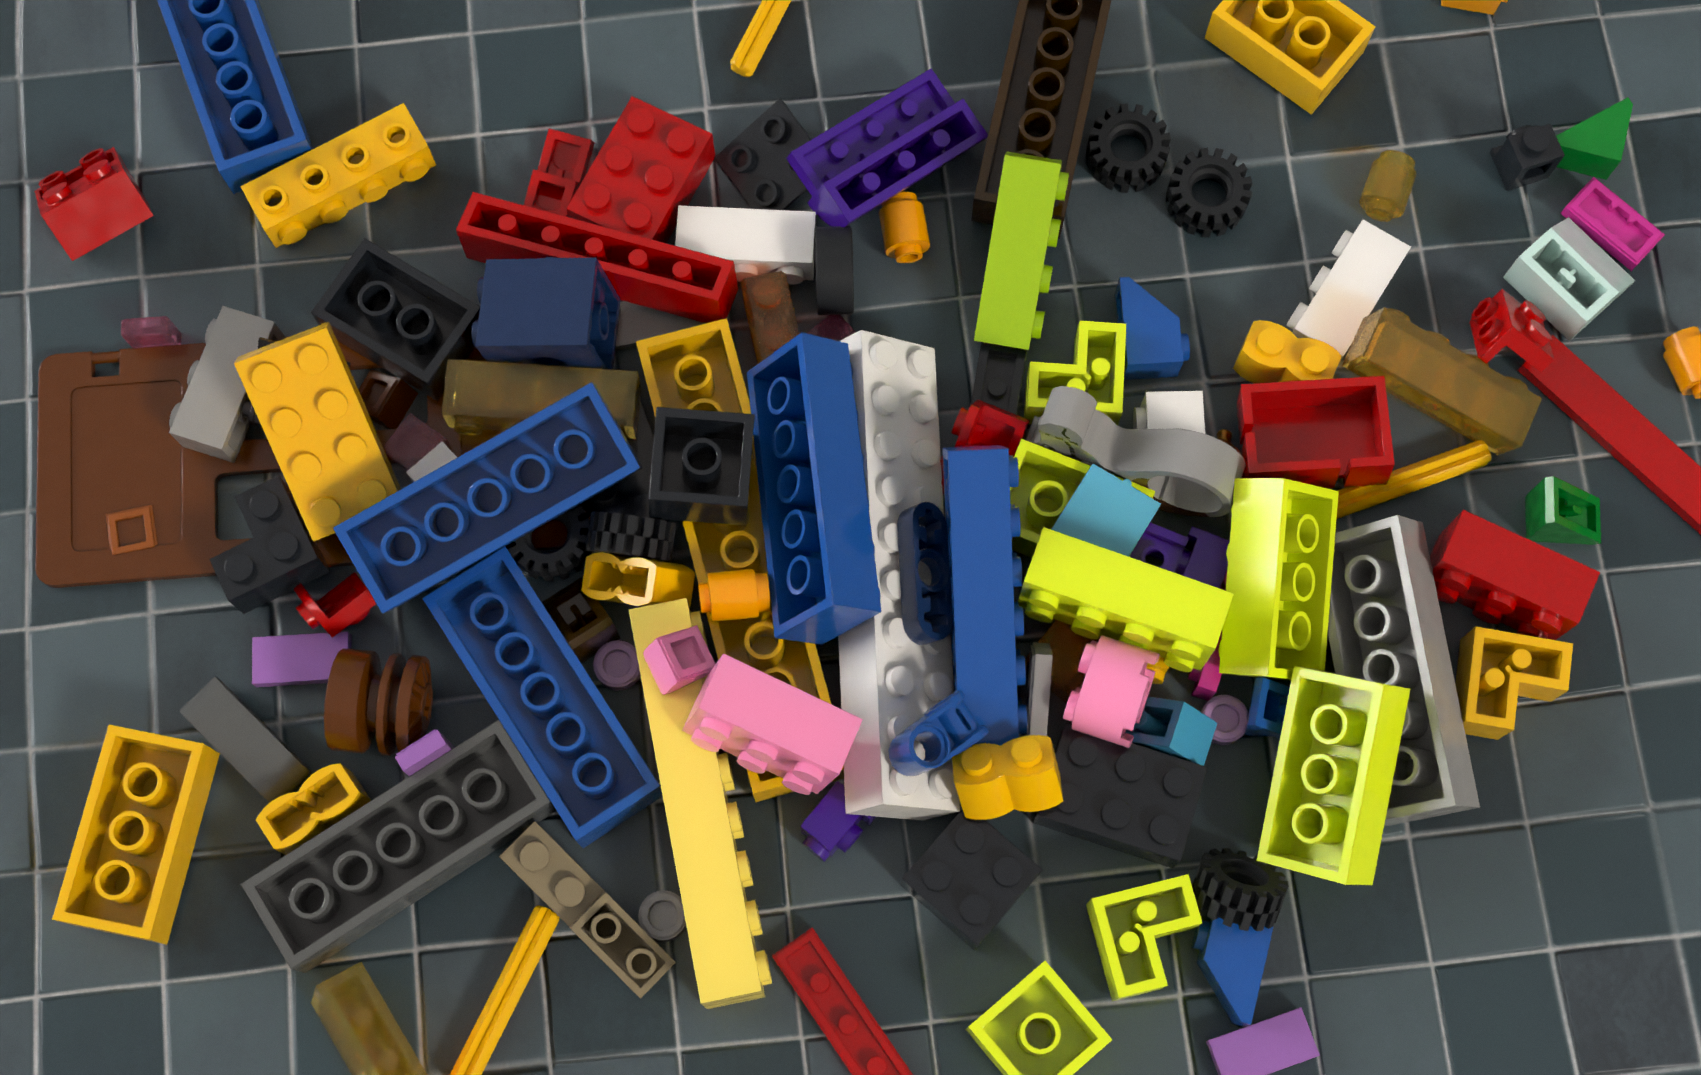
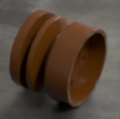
M345 648L340 650L331 667L325 696L324 731L328 748L332 751L365 753L370 748L376 733L379 752L382 755L391 756L396 749L400 752L425 736L430 723L433 704L431 667L426 656L412 655L406 663L405 657L402 654L393 653L389 656L382 672L380 658L375 651Z

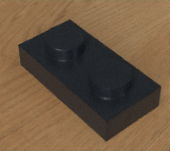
M981 342L971 404L976 400H981L1017 415L1027 350Z

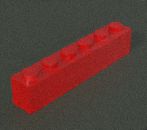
M476 192L472 193L456 228L462 248L468 259L486 263V259L596 257L622 301L703 323L726 319L738 291L734 261Z

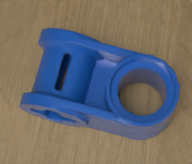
M961 689L935 704L924 713L922 718L891 741L889 759L898 773L905 776H917L935 769L955 755L968 749L989 733L985 725L979 726L963 702L965 694ZM914 740L919 741L923 745L925 750L924 760H921L916 755Z

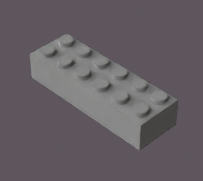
M1395 515L1335 533L1328 637L1335 673L1410 689L1384 825L1391 826L1480 808L1423 522Z

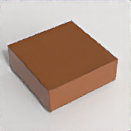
M152 505L105 514L112 555L152 548L158 545ZM143 516L146 541L119 546L116 521Z

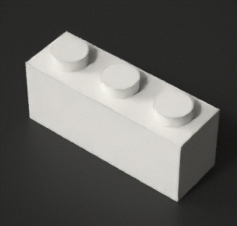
M678 205L675 246L734 261L736 278L739 282H753L758 278H776L777 281L784 284H799L803 280H814L816 212Z
M1364 219L1354 234L1345 230L1332 251L1333 255L1339 257L1332 269L1323 265L1309 288L1316 295L1309 306L1302 302L1299 303L1286 326L1293 329L1292 333L1297 338H1312L1329 344L1341 354V361L1411 246Z

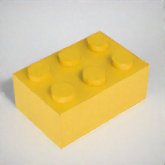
M1223 0L1212 13L1205 39L1312 115L1364 53L1376 26L1339 0Z

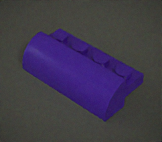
M931 68L793 150L786 159L812 197L807 204L813 212H816V215L830 226L845 227L978 145L988 137V134L965 100L961 99L955 103Z

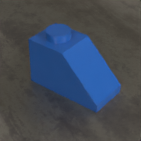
M1120 277L1115 291L1117 323L1126 324L1124 380L1177 377L1183 362L1189 361L1190 357L1189 336L1187 333L1181 334L1179 317L1130 277Z
M1207 916V920H1202V924L1197 926L1194 932L1192 948L1199 950L1196 963L1231 1022L1241 1027L1251 1025L1273 927L1268 929L1264 926L1263 931H1255L1250 926L1249 930L1245 931L1240 930L1238 924L1232 923V926L1228 927L1223 925V919L1218 917L1213 920Z

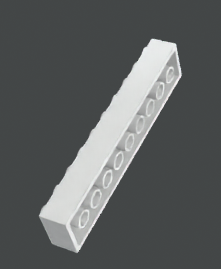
M860 330L840 340V342L848 343L850 363L853 370L852 379L856 409L858 411L861 451L864 458L863 467L869 500V516L872 540L875 546L874 556L878 587L881 595V613L838 636L841 709L863 719L844 763L846 814L923 821L960 812V800L954 784L952 758L943 765L917 776H905L898 773L889 759L891 741L922 718L927 710L954 693L951 632L946 638L927 645L914 643L909 639L903 628L897 529L899 515L905 509L922 502L935 504L944 514L935 348ZM920 561L918 564L919 576L925 584L930 585L932 579L930 569L925 563ZM914 740V751L921 760H924L925 750L923 745L919 741Z

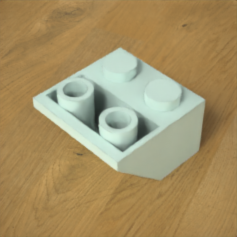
M1569 217L1551 227L1525 250L1503 277L1526 300L1533 303L1544 314L1546 319L1569 341L1635 281Z

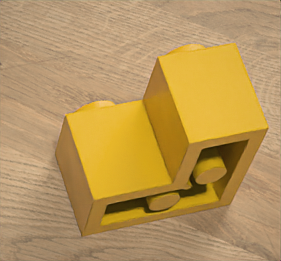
M1477 626L1460 639L1455 685L1465 734L1499 740L1514 730L1518 696L1551 702L1569 690L1573 643Z

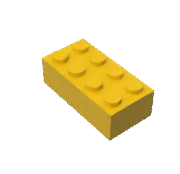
M329 322L251 351L236 359L234 362L235 368L313 542L334 534L333 527L401 490Z
M109 724L52 920L167 945L220 753L204 743Z

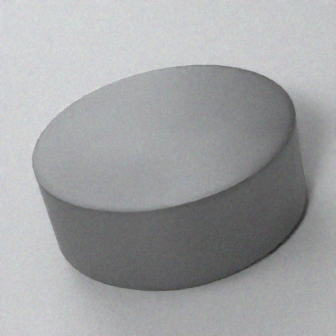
M662 890L650 894L642 902L638 914L641 928L652 939L662 942L671 941L685 931L687 926L680 896L671 891Z

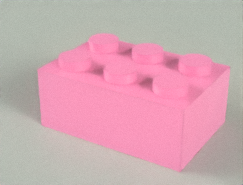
M723 653L706 677L682 731L692 735L691 741L695 745L711 752H718L719 749H722L737 756L736 761L742 767L761 774L765 770L783 778V785L790 790L809 795L811 792L818 794L840 774L863 719Z

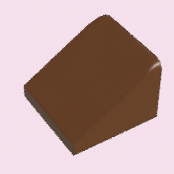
M372 369L358 389L371 420L388 429H397L418 395L401 378Z

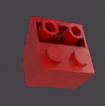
M115 147L107 151L99 148L89 152L80 159V166L65 174L60 170L46 176L39 182L40 188L34 191L42 218L72 261L154 216L147 200Z

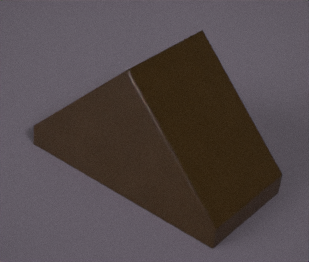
M579 578L542 602L580 663L594 656L604 644L620 639L613 621L600 602L588 597L581 591L582 578Z

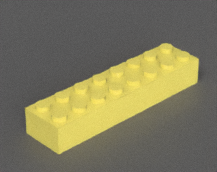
M687 598L628 609L700 1003L706 1009L764 998L763 986L772 984V978L765 950L756 951L754 936L762 935L763 931L756 901H747L744 888L754 885L746 850L738 852L735 839L744 838V832L737 802L728 803L726 791L735 790L730 761L728 760L727 753L719 754V751L711 752L705 750L691 741L692 735L682 731L707 676L674 692L663 695L643 654L644 650L656 638L696 625L708 647L700 611L691 612Z

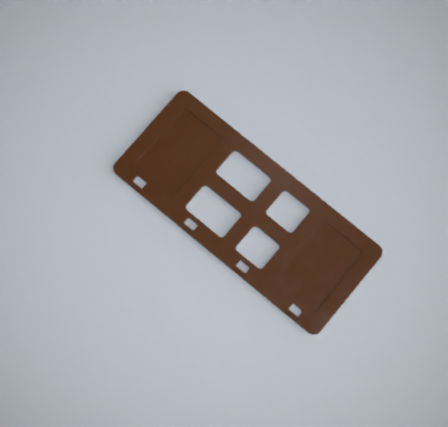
M337 341L345 360L351 363L350 370L382 368ZM206 343L119 349V351L97 353L92 351L50 355L41 363L38 372L35 571L39 580L47 586L64 588L217 576L209 559L252 539L220 540L218 538V482L225 476L282 472L268 439L244 440L235 463L182 447L169 433L171 412L177 403L182 402L188 388L187 377L190 367L196 360H200ZM475 348L438 401L427 395L428 420L425 425L412 428L376 430L390 464L418 462L442 441L459 457L573 393L578 384H504L494 370L489 367L488 362L479 350ZM119 362V375L95 377V364ZM152 505L158 545L152 548L112 555L105 514ZM586 511L587 516L590 520L591 512ZM143 516L116 521L119 546L146 541ZM554 519L532 532V544L540 551L557 550L564 545L567 539V527L562 522ZM336 533L316 540L328 567L354 565Z

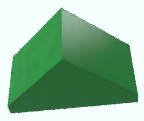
M1627 97L1556 135L1565 155L1557 165V168L1607 180L1622 159L1633 107L1630 99Z
M1555 476L1545 477L1525 496L1527 539L1533 542L1601 544L1600 498Z

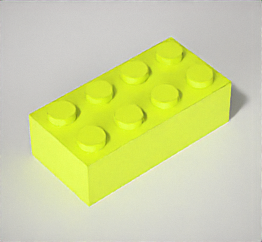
M1235 478L1231 508L1230 542L1226 552L1228 561L1226 591L1234 593L1222 628V640L1219 644V673L1291 681L1294 666L1325 671L1339 491L1285 478Z
M1043 527L1023 582L1018 604L1025 609L1027 616L1035 620L1051 623L1053 619L1072 625L1071 630L1074 633L1086 638L1098 639L1100 635L1144 648L1159 653L1160 657L1165 658L1164 663L1167 666L1183 672H1192L1193 668L1201 671L1215 651L1234 593Z
M1294 666L1256 861L1344 885H1373L1410 694L1409 688Z

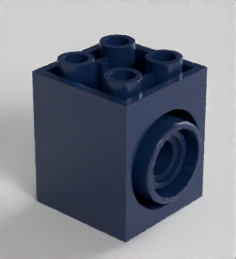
M596 257L486 259L484 277L479 278L477 285L480 313L479 320H475L472 325V342L474 347L479 350L488 362L489 367L494 370L504 384H587L588 381L612 383L621 299Z

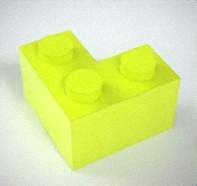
M1079 321L1074 339L1073 364L1030 362L1026 377L1024 418L1030 420L1029 424H1032L1034 416L1041 417L1043 415L1052 389L1059 386L1073 387L1089 393L1097 401L1095 409L1106 414L1116 425L1119 424L1123 412L1126 324Z
M1189 874L1095 897L1086 904L1112 1002L1160 990L1168 986L1155 938L1191 930L1202 924Z

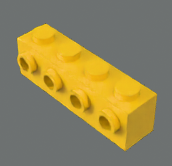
M402 103L240 187L264 231L275 248H278L283 244L289 245L300 241L306 236L308 231L324 223L330 224L341 220L349 210L365 202L371 203L383 198L388 193V190L405 181L412 182L422 178L430 168L436 166L429 146L405 104Z

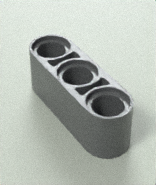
M216 676L179 710L198 732L269 802L284 794L291 793L312 772Z

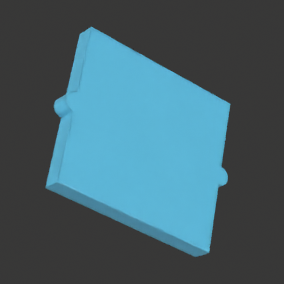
M1092 463L1051 530L1129 557L1161 503L1132 487L1131 480L1124 479L1122 481Z

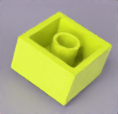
M1046 961L1042 962L965 1029L1003 1075H1073L1112 1041V1038Z

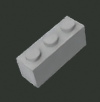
M222 306L217 319H213L209 323L205 334L206 346L200 360H196L190 367L187 377V391L182 402L174 406L170 415L169 433L182 447L235 463L250 423L249 419L242 417L243 405L249 397L234 362L239 356L257 350L260 337L273 341H280L286 338L274 321Z

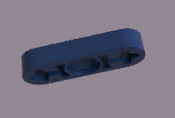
M922 502L901 512L897 522L903 628L911 641L918 645H927L942 640L950 634L952 629V604L946 519L942 511L935 504ZM920 561L925 563L930 569L932 577L930 585L925 584L919 576L918 564Z

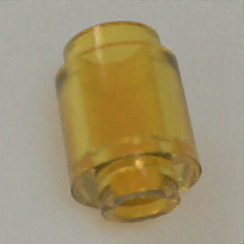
M1386 150L1381 152L1379 158L1373 161L1359 201L1361 207L1366 210V214L1370 218L1381 222H1388L1392 218H1399L1404 214L1417 175L1414 169L1415 161L1411 156L1400 151Z

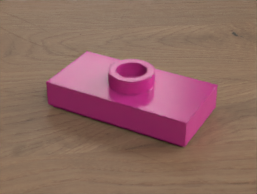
M1595 177L1580 190L1560 213L1565 218L1569 217L1593 241L1630 271L1641 262L1665 235Z

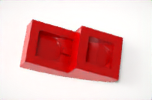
M549 128L538 169H533L523 205L569 217L566 208L585 177L595 142L591 139Z

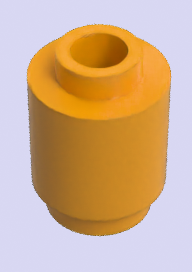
M900 192L882 203V208L878 214L885 254L890 258L896 259L898 263H912L920 260L923 257V253L929 250L930 240L923 204L917 200L915 193Z
M1693 326L1682 329L1663 341L1662 344L1666 350L1663 353V357L1681 394H1693L1695 399H1700L1701 332L1698 327Z
M754 569L707 573V583L698 584L701 613L710 612L712 622L758 618L759 612L770 611V593L766 572L755 573Z

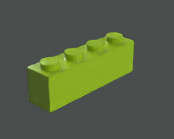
M1006 152L974 341L1029 350L1031 338H1041L1045 312L1036 310L1039 292L1049 293L1053 266L1044 265L1047 246L1057 247L1061 224L1060 219L1052 218L1055 200L1065 201L1069 173L1060 172L1062 160Z

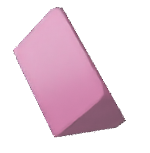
M697 625L658 637L643 652L650 671L663 695L674 692L707 676L715 666L714 659Z

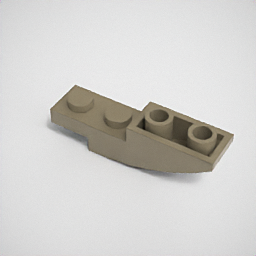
M535 821L499 855L640 999L676 963Z

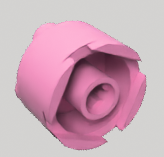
M1103 635L1098 642L1092 640L1090 644L1087 643L1078 668V672L1084 673L1086 676L1082 688L1077 687L1076 691L1072 690L1063 719L1072 722V730L1130 748L1134 736L1125 732L1126 729L1133 731L1135 723L1139 724L1156 672L1146 667L1148 663L1155 665L1159 660L1160 654Z

